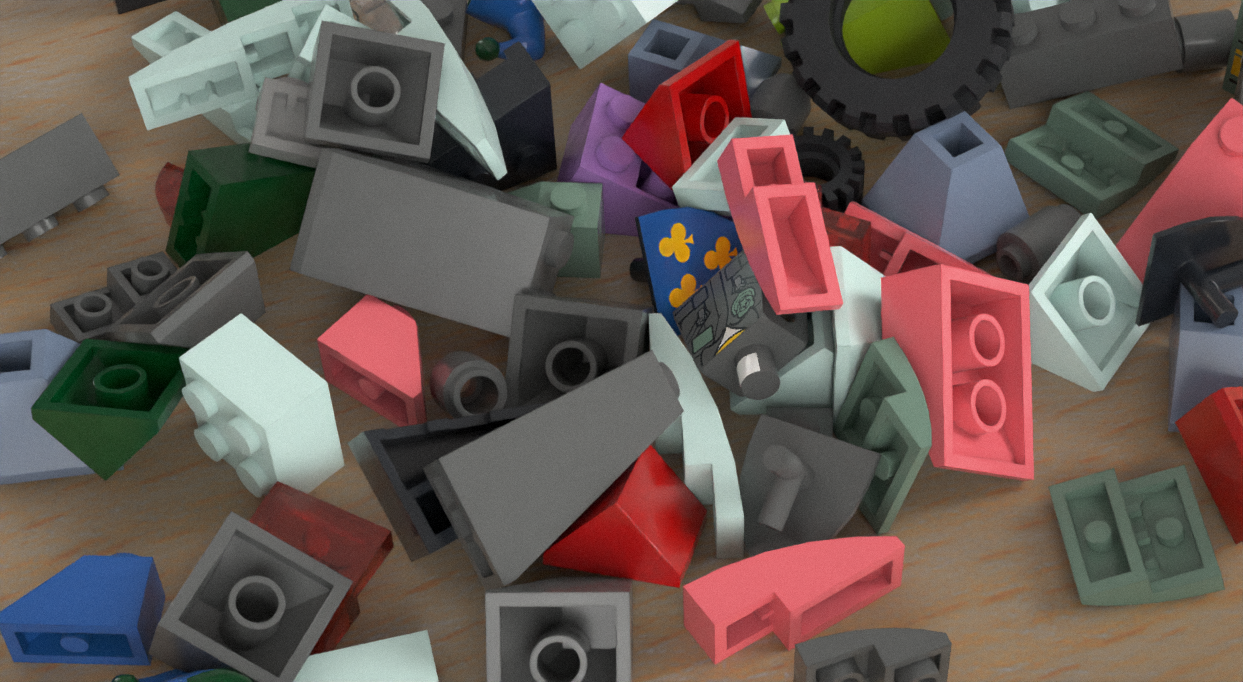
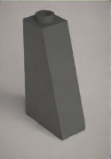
M653 350L454 450L423 468L485 591L500 588L515 581L684 412L678 400L680 396L678 382L670 368L663 362H658Z

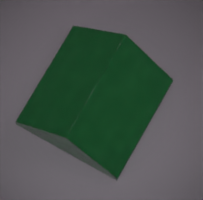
M84 339L31 407L32 419L106 481L161 430L182 399V388L186 386L179 357L191 348Z

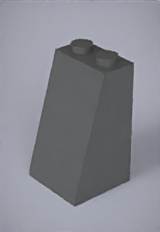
M322 148L289 270L510 338L515 294L556 296L553 293L559 269L566 265L573 250L574 236L570 233L574 216L412 160L344 148Z

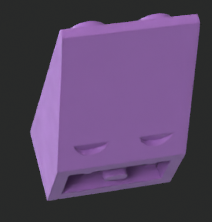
M600 83L570 127L557 182L602 183L605 234L638 237L635 217L658 210L680 207L674 192L622 139V136L642 110L645 103ZM720 215L734 222L732 216Z

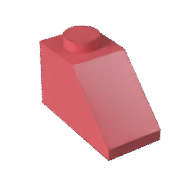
M367 294L317 338L325 380L399 427L425 423L428 420L423 362L417 323L404 308L398 305L390 306L377 297Z

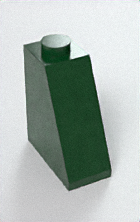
M250 143L188 151L165 250L166 253L181 268L196 254L248 251L251 257L254 258L293 237L300 231L316 168L249 153Z

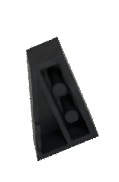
M519 41L503 51L508 59L476 79L472 72L470 73L495 124L507 173L497 180L436 122L434 125L430 160L428 163H418L500 191L557 170L551 85Z
M549 402L494 410L485 414L460 418L431 420L422 424L391 429L381 428L363 431L347 443L411 562L430 555L458 539L423 468L454 450Z

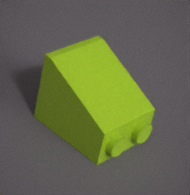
M772 0L763 5L779 35L785 32V27L779 22L781 3H788V0ZM852 0L846 11L842 26L845 46L851 58L862 69L871 74L936 61L950 43V38L929 0Z

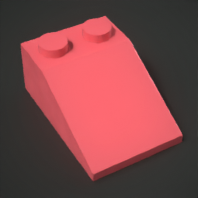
M1232 97L1191 144L1116 244V248L1142 284L1154 233L1207 217H1243V105Z
M944 264L881 277L882 340L891 337L895 338L910 362L923 390L932 428V446L928 454L933 466L1020 481L1034 480L1029 285Z

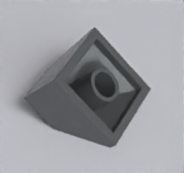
M322 20L312 55L305 103L303 141L428 163L432 148L445 43Z
M248 251L196 254L107 328L104 333L110 341L193 348L240 313L254 323L266 313L255 261Z
M515 294L505 377L507 399L503 409L551 402L649 352L648 314H653L654 306L591 298Z
M231 511L157 624L148 654L174 669H180L187 673L198 670L225 668L245 675L253 682H294L353 581Z
M613 576L558 577L486 590L487 682H633L632 579Z

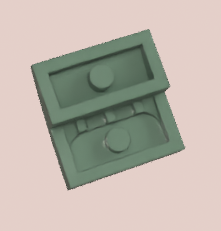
M1086 91L1053 104L1045 125L1009 139L1005 156L1008 163L1083 214L1092 213L1095 219H1098L1128 201L1150 184L1176 159L1179 149L1093 93Z
M894 337L871 342L833 426V432L838 440L882 455L870 486L858 506L877 535L889 531L932 446V428L923 390L910 362Z
M1185 465L1120 483L1118 482L1115 469L1112 468L1048 486L1082 605L1126 606L1150 604L1225 590L1222 574Z

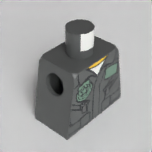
M744 249L673 311L674 320L696 367L702 374L739 397L746 396L749 399L762 400L774 395L780 387L778 371L800 354L809 341L807 312L776 315L749 265Z

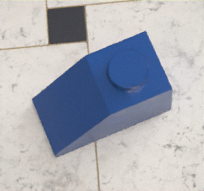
M116 553L111 556L84 555L0 611V632L13 662L150 666L152 655L148 654L157 624L161 620L166 597L153 557H141L131 553Z

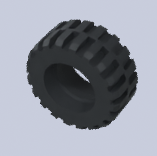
M788 0V3H781L779 22L785 27V37L781 39L784 55L793 67L792 74L800 87L818 107L837 123L851 131L855 129L863 132L867 137L884 141L886 137H898L902 142L909 141L915 133L946 118L948 120L964 111L972 116L982 107L980 100L988 91L994 93L1003 77L1000 72L1005 61H1010L1013 48L1012 27L1015 26L1011 0H950L954 13V28L950 43L942 55L929 67L914 75L898 79L882 78L862 69L851 58L845 46L842 26L846 11L852 0Z

